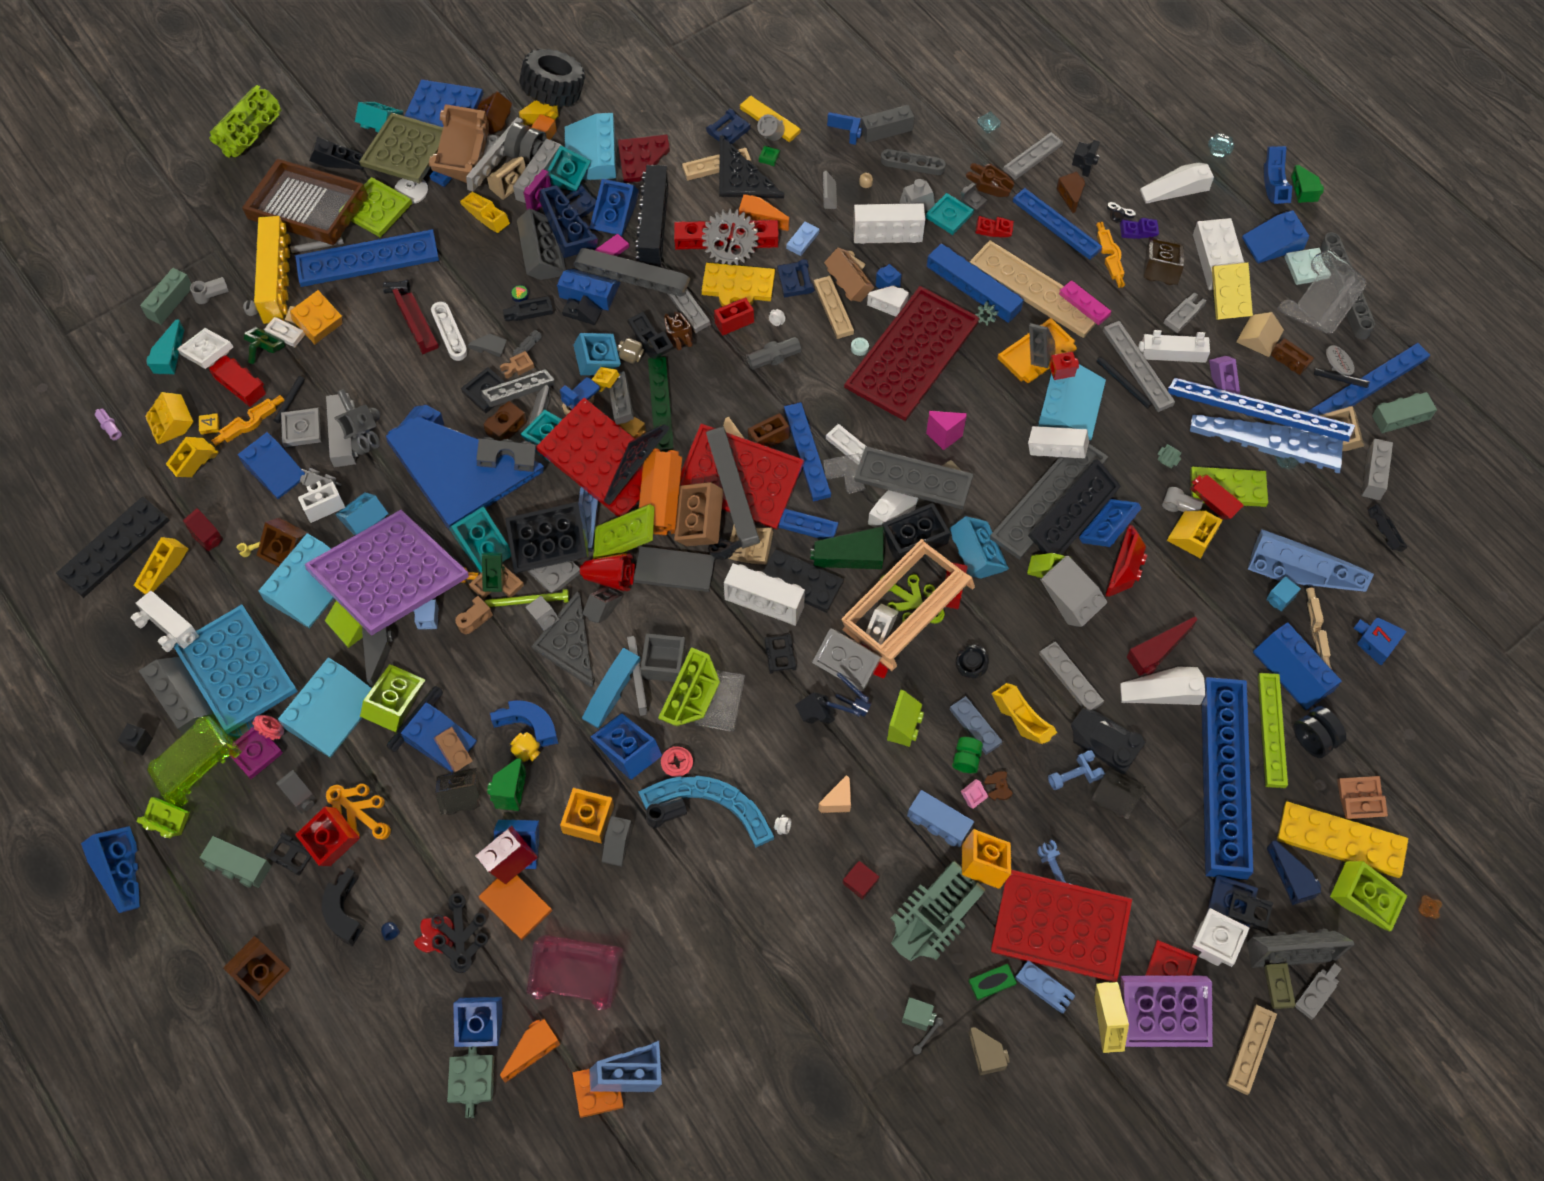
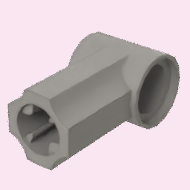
M223 277L205 283L203 281H195L190 286L193 298L198 304H205L210 300V297L229 292Z
M1170 487L1167 490L1162 506L1171 512L1178 510L1182 512L1200 511L1203 501L1185 495L1177 487Z

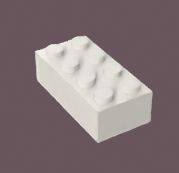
M924 204L854 205V243H916L923 241L925 225Z
M1231 218L1197 221L1193 237L1208 290H1214L1212 267L1244 263Z
M734 563L724 581L725 600L796 626L804 608L805 589H802L801 586L788 584L780 578H772L766 576L761 571H753L744 565H736Z

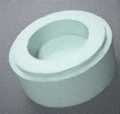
M855 338L851 342L853 354L862 356L868 352L869 343L866 339Z

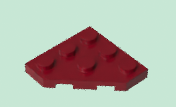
M667 134L618 140L624 183L640 182L643 172H646V165H657L663 155L666 156L670 152Z

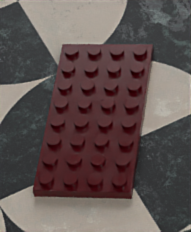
M919 286L846 381L844 388L906 422L978 325L979 317Z

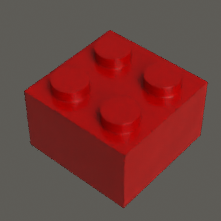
M324 807L295 834L319 866H331L360 839L338 809L333 807Z

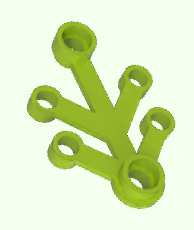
M910 575L907 581L913 595L895 584L888 590L907 601L902 603L890 602L887 604L888 607H894L896 611L917 609L923 603L918 585L919 577L917 575ZM911 579H914V580H916L917 582H916V583H912L910 580H911ZM930 584L926 585L923 590V594L927 598L932 594L926 592L927 589L935 591V587ZM942 609L937 614L938 616L934 617L930 623H940L944 619V610ZM904 613L902 616V622H904L905 618L909 617L912 613Z

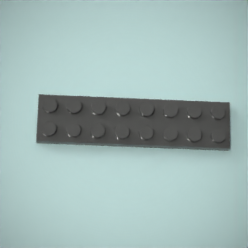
M1088 444L1085 458L1060 457L990 535V540L996 542L1000 547L1021 560L1035 544L1028 534L1093 460L1098 459L1104 465L1108 460V456Z

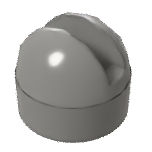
M247 300L244 303L243 309L247 315L253 316L258 313L254 301Z

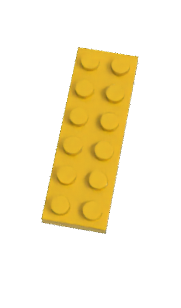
M1286 801L1277 836V841L1344 862L1364 861L1377 872L1396 878L1402 876L1408 838Z

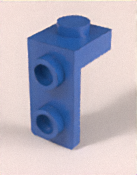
M829 112L827 126L850 130L849 144L856 145L857 139L861 138L862 128H860L861 118Z
M586 377L573 390L563 386L560 389L561 401L573 409L583 398L589 400L600 390V387Z

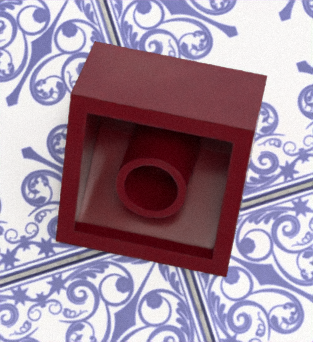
M510 826L475 855L487 871L504 884H507L538 858L513 826Z

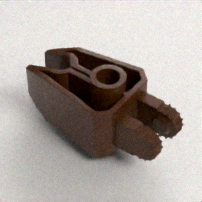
M976 163L971 164L970 168L975 173L967 172L966 178L977 184L976 188L978 191L996 197L1009 196L1014 182L1007 174L992 164H987L985 167Z
M676 311L674 312V319L665 314L664 320L667 337L673 347H676L677 350H681L684 344L692 347L691 325L684 316Z

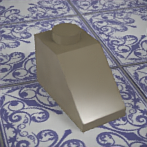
M970 1028L968 1034L980 1076L1005 1070L1008 1066L1007 1063H1009L1007 1050H1003L1001 1043L977 1028Z

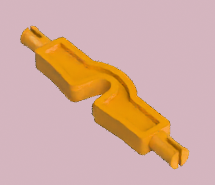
M1098 222L1096 224L1098 228L1097 239L1102 246L1101 253L1112 254L1105 258V265L1111 279H1116L1118 288H1122L1125 286L1123 280L1124 270L1120 261L1121 250L1113 242L1110 230H1105L1104 223Z
M279 395L272 401L266 399L249 409L247 412L250 417L249 421H244L240 417L235 418L227 426L219 430L220 435L212 439L211 442L216 447L224 440L230 442L240 434L254 430L261 424L263 419L277 410L276 406L284 401L283 397Z

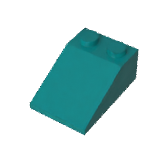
M484 506L449 528L480 573H482V553H502V562L511 557L509 545Z

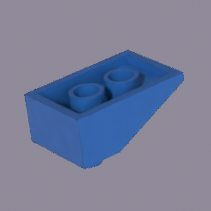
M602 179L590 229L623 236L636 206L639 190L634 185Z
M1292 210L1273 217L1244 234L1242 239L1256 262L1261 263L1286 255V253L1303 250L1309 239V234Z
M268 432L238 454L243 466L277 499L300 483L301 476L305 475L296 462Z
M427 702L401 732L406 743L452 773L454 771L433 738L452 727L468 753L477 743V740Z
M622 713L591 736L592 740L615 766L631 780L662 756L655 739Z

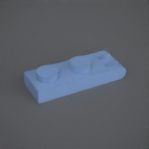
M1030 961L1026 962L1015 978L1062 1014L1066 1009L1059 1003L1061 1002L1067 1007L1070 1005V1001L1064 996L1071 1000L1075 998L1072 992Z

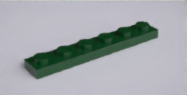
M666 357L648 358L653 428L655 429L663 424L670 427L655 449H659L660 452H668L669 450H674Z

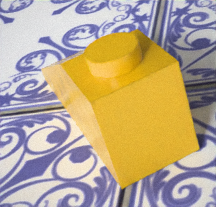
M161 537L133 586L145 595L150 591L154 592L180 565L188 548L176 539Z

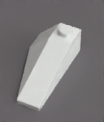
M1194 163L1184 165L1142 187L1140 192L1145 203H1151L1209 191L1214 176L1208 164Z
M888 490L870 511L868 524L874 528L882 527V523L914 511L918 498Z
M1175 667L1126 681L1120 684L1121 703L1200 705L1205 697L1204 677L1198 667Z

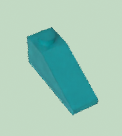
M175 320L151 348L150 355L147 356V365L153 374H175L179 357L177 349L182 344L185 331L180 320Z

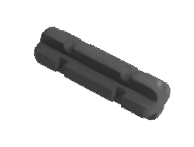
M534 330L530 334L531 336H528L519 344L520 347H516L513 350V355L516 356L524 351L528 352L536 344L535 341L538 342L541 339V333Z

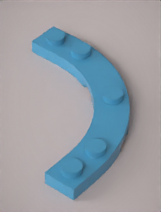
M703 776L675 777L638 791L646 810L651 804H662L678 797L703 798L714 801L732 811L739 818L755 848L774 840V836L765 818L754 802L739 792L737 788L723 781Z

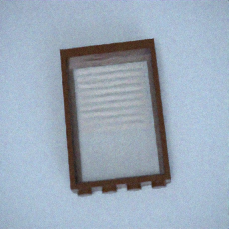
M277 159L242 209L249 220L258 222V217L280 216L282 223L286 225V231L335 245L346 227L349 226L352 218L357 214L363 202L366 201L368 194L362 183Z

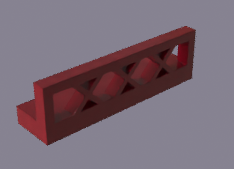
M398 289L392 290L396 303L422 355L438 349V344L412 292L401 296Z

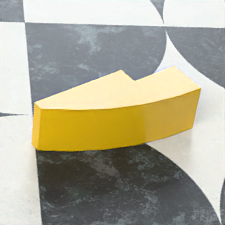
M471 192L460 201L461 205L476 219L496 233H499L510 224L505 212L495 208L492 201L474 192Z

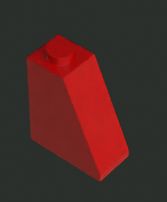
M1207 474L1198 475L1191 482L1193 486L1190 489L1222 520L1231 519L1244 506Z

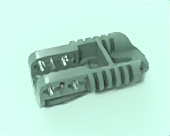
M952 861L928 890L922 885L917 887L923 895L914 891L912 894L918 901L911 896L907 899L913 907L906 902L902 904L908 911L906 913L902 908L897 910L903 918H900L895 913L890 918L896 927V934L891 944L900 955L910 962L918 956L931 957L936 961L940 954L935 948L944 952L945 948L940 942L947 947L951 944L945 936L952 941L955 940V936L950 931H953L956 935L961 933L955 925L961 929L966 927L960 919L986 890L978 882L976 883L971 878L963 876L962 867L955 861Z

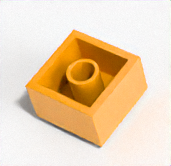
M319 290L290 310L292 321L304 331L305 335L314 345L342 325V315Z
M573 788L560 824L562 832L602 844L614 808L613 799Z
M973 829L962 843V875L1000 889L1011 875V843Z

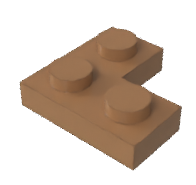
M505 567L503 592L510 598L524 584ZM482 573L469 584L470 588L482 599L491 593L483 592Z

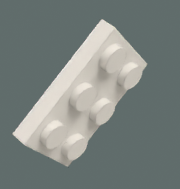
M204 328L177 350L182 356L206 369L211 367L220 357L227 355L229 350L233 348V345L230 341Z

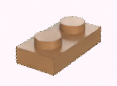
M452 727L433 738L454 772L472 762L471 757Z

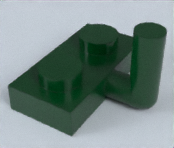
M257 327L244 333V340L251 343L248 355V362L250 364L256 363L257 348L261 347L267 352L275 353L285 345L284 340Z

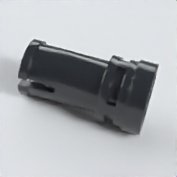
M409 280L383 283V287H390L383 289L384 294L393 293L392 290L398 289L400 294L410 293Z

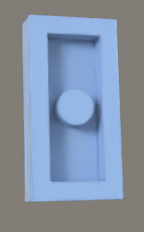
M804 222L787 243L786 249L802 256L819 234V228Z

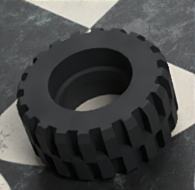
M538 49L537 51L529 52L523 59L519 83L527 96H531L533 100H537L541 104L563 107V105L570 106L581 96L585 71L575 58L570 57L566 53L563 54L558 50Z

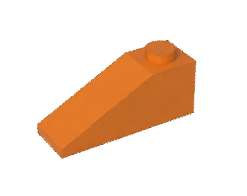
M743 195L739 207V215L745 212V219L750 216L751 220L755 221L778 220V229L789 231V217L760 197Z
M545 1019L541 1021L536 1020L529 1025V1029L524 1033L500 1074L505 1083L560 1045Z

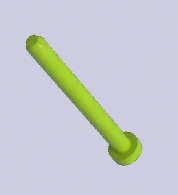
M563 589L561 593L489 599L484 602L488 607L527 604L542 596L546 602L563 600L564 603L569 602L568 589Z

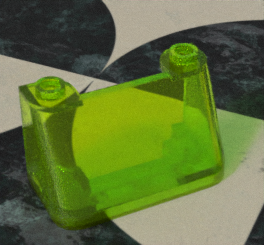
M209 716L200 717L166 751L149 763L147 772L164 799L182 808L188 802L185 794L189 795L191 793L189 788L218 761L224 763L226 761L224 758L227 756H232L235 759L242 751L213 718Z

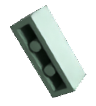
M172 268L140 305L148 319L160 325L166 320L190 292L191 282L187 274Z
M1427 392L1422 394L1416 393L1408 398H1398L1394 402L1379 404L1372 417L1381 433L1431 420L1437 408Z
M212 836L200 856V859L205 863L204 867L214 872L218 869L222 871L221 874L231 880L235 877L240 880L239 882L249 888L252 885L259 888L272 867L267 860Z

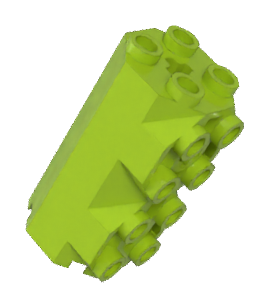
M258 85L253 87L210 131V141L218 145L222 149V153L228 158L239 156L282 111L278 100L268 90L259 89L260 86Z

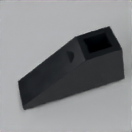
M317 137L310 155V162L329 168L360 170L364 168L359 162L364 154Z

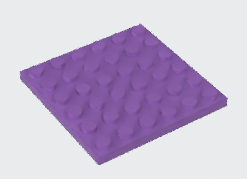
M402 510L397 511L305 564L306 570L371 636L469 577L468 572Z

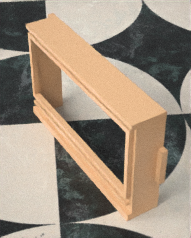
M921 539L841 619L845 626L842 630L857 643L863 642L876 654L882 656L880 662L893 671L897 667L894 658L966 585L973 590L975 588L973 579ZM924 554L928 555L950 572L951 575L880 645L855 625V623Z

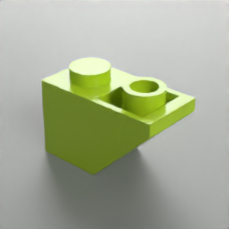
M1055 553L1031 556L1027 574L1043 578L1065 556Z

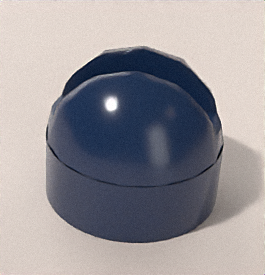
M386 922L382 925L381 934L384 940H392L399 935L400 931L395 923Z

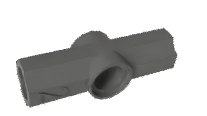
M796 337L780 343L772 341L767 343L763 349L747 354L746 359L750 369L753 370L767 364L778 365L786 357L800 353L802 348Z

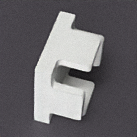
M1210 908L1198 928L1192 947L1201 951L1199 954L1200 958L1216 966H1219L1222 962L1232 967L1243 945L1249 927Z

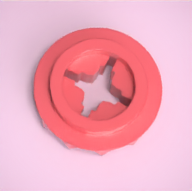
M258 715L252 723L254 730L259 731V735H264L265 738L269 737L271 740L280 739L284 734L283 726L271 716Z
M672 747L662 755L661 767L665 774L670 775L672 778H682L683 775L689 774L690 769L693 767V758L687 749ZM674 756L678 758V761H682L679 769L675 764L672 765L675 759Z

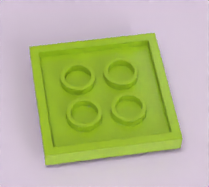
M371 177L364 184L368 197L351 221L381 237L409 208L412 200Z

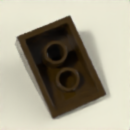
M1149 237L1143 278L1149 281H1161L1167 285H1178L1184 268L1183 244Z

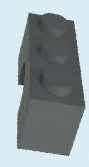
M490 437L479 439L477 466L496 468L497 459L502 455H509L515 461L514 470L533 472L536 445L527 441L515 443L508 439L497 441Z

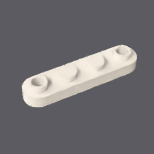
M437 302L432 305L431 312L448 353L453 360H463L467 356V348L452 313L445 302Z

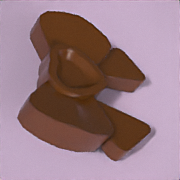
M999 771L992 776L988 775L984 781L985 785L996 784V790L988 793V797L994 801L996 799L1007 800L1013 795L1007 785V772Z

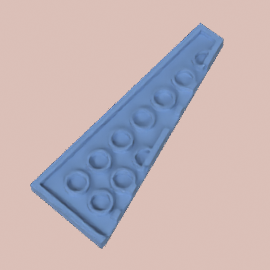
M1204 415L1192 416L1191 432L1208 437L1219 436L1226 442L1233 440L1242 443L1241 446L1243 447L1248 445L1259 448L1258 451L1282 458L1292 457L1299 463L1310 462L1317 464V468L1323 469L1324 466L1335 469V473H1340L1343 441L1277 424L1271 425Z

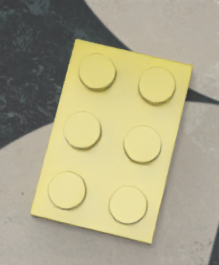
M1239 263L1213 266L1212 277L1216 320L1253 316L1249 264Z

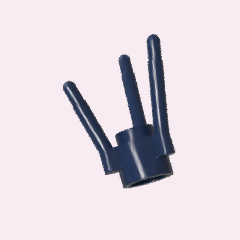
M838 672L837 676L860 699L856 698L853 702L836 694V698L852 707L848 708L831 702H827V705L853 713L858 717L860 715L865 717L872 704L868 701L869 697L861 693L848 679Z

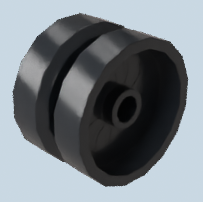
M1322 706L1314 708L1307 716L1301 717L1293 724V730L1300 745L1316 758H1324L1333 749L1338 748L1346 741V732L1340 720L1334 713Z

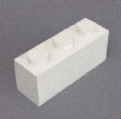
M1032 426L1028 441L1030 455L1085 458L1089 437L1087 429Z

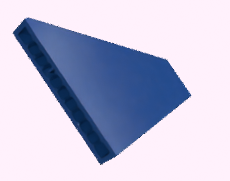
M420 417L408 419L403 426L390 430L388 435H386L387 443L448 529L483 506L486 509L543 473L544 466L534 461L533 472L514 470L515 461L509 455L500 456L497 459L496 468L477 466L478 439Z

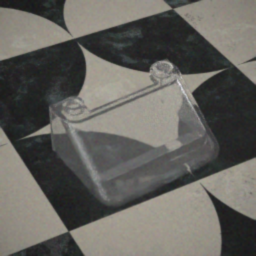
M1331 249L1315 255L1311 261V270L1318 274V276L1298 304L1293 300H1285L1277 308L1284 315L1326 334L1336 330L1366 287L1364 277Z

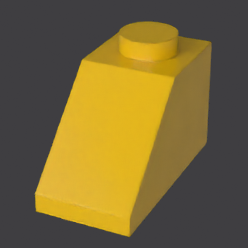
M537 100L519 111V116L523 119V124L533 125L540 114L554 120L559 117L557 106L541 104Z

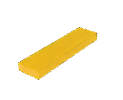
M752 96L740 104V109L757 121L767 114L773 115L780 121L782 120L785 129L782 138L788 142H791L801 133L799 127Z

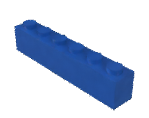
M940 244L928 255L927 267L981 305L984 306L986 302L990 306L995 304L994 309L999 312L997 316L1007 323L1022 310L1024 300L1018 294L1007 289L1005 285L998 283L990 275L982 272L977 266L966 261L964 257L959 256L949 247Z

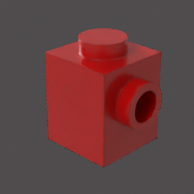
M1073 352L1051 355L1049 367L1053 379L1075 377L1076 371L1079 369V361L1074 357Z

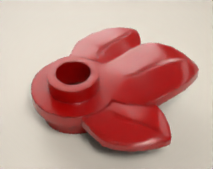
M447 916L443 917L444 923L454 930L452 921ZM431 918L421 921L420 928L423 935L414 941L415 946L425 953L432 951L442 953L439 949H435L432 946L433 937L436 935L444 936L446 939L445 944L450 948L453 947L454 943L431 926ZM434 920V923L441 924V921H439L438 923L436 920ZM440 939L435 940L437 945H439Z

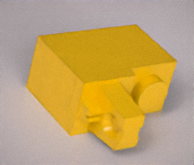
M185 437L166 465L176 477H193L202 464H205L208 459L217 456L218 451L204 438Z

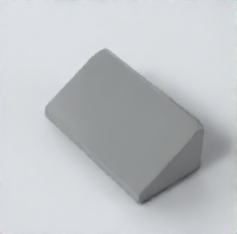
M824 171V208L836 209V181L827 171Z
M545 385L536 396L529 421L530 424L548 408L551 397L548 385Z

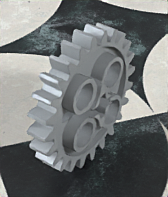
M729 208L728 213H725L724 209H722V215L715 212L716 218L710 216L711 223L705 222L708 228H703L702 231L705 233L702 235V239L706 240L703 242V246H708L705 252H711L710 258L715 256L716 263L722 260V264L728 261L729 265H731L732 261L738 265V260L744 263V257L750 259L749 252H755L753 247H757L755 240H758V236L754 235L757 233V229H752L755 223H749L751 217L749 216L745 219V212L738 215V209L735 213H732L731 208ZM732 223H735L733 238L730 240L728 251L725 252L727 237L730 235ZM721 224H727L728 229L722 230L719 228V226ZM742 228L745 230V233L739 235L736 233V230ZM721 240L724 242V245L719 247L715 245V242ZM733 245H739L741 249L739 251H734L731 247Z

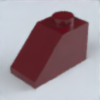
M198 508L183 520L192 537L208 552L217 547L223 540L218 530Z

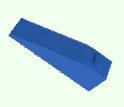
M130 826L93 834L82 842L81 845L88 864L117 911L122 913L139 908V884L136 882L138 863H135L137 844Z

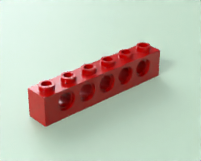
M750 220L749 223H755L752 229H757V233L754 235L758 236V240H755L757 247L753 248H778V220ZM674 222L675 250L706 249L708 246H703V242L706 240L702 239V235L705 234L702 232L703 228H708L705 222ZM732 223L729 237H727V245L725 249H729L731 238H733V230L735 227V223ZM721 224L719 228L722 230H727L728 225ZM739 228L736 230V233L742 235L745 233V230ZM717 240L715 245L720 247L724 245V242ZM733 245L731 248H741V247H740L739 245Z

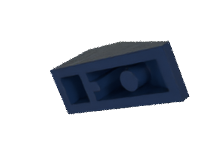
M1276 840L1272 841L1267 850L1292 905L1316 898L1321 893V885L1318 879Z

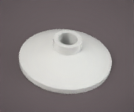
M401 179L395 185L394 190L409 197L412 200V204H415L426 197L428 186L424 180L419 184Z

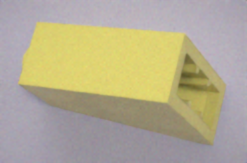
M1118 982L1096 984L1095 1004L1103 1053L1125 1051L1129 1023Z

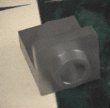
M974 183L964 187L961 191V202L972 208L975 214L987 204V199L975 191Z

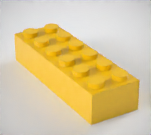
M280 216L258 217L254 303L264 324L270 323L274 317L285 321V315L288 313L286 305L288 292L286 286H289L287 272L290 269L287 258H290L288 244L291 243L290 235L286 233V225L282 223Z

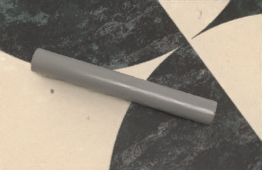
M340 237L335 245L344 244L343 238ZM317 241L290 247L291 252L296 253L335 245Z

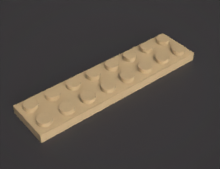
M990 240L969 262L977 266L985 274L990 275L998 283L1005 285L1013 293L1018 294L1025 302L1082 338L1096 325L1095 322L1059 295L1060 290L1064 287L1063 285Z

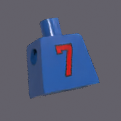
M1376 618L1371 626L1360 619L1353 628L1363 635L1358 642V646L1380 665L1385 662L1407 632L1380 618Z

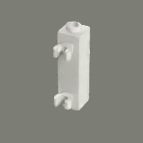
M1154 330L1153 335L1144 334L1143 340L1139 342L1138 347L1146 360L1206 363L1210 354L1209 337H1204L1205 333L1197 332L1196 337L1161 335V330Z
M152 591L136 602L141 612L133 614L131 619L139 628H143L150 619L165 632L167 636L161 637L157 642L162 645L166 652L172 650L175 643L185 649L199 637L191 624Z

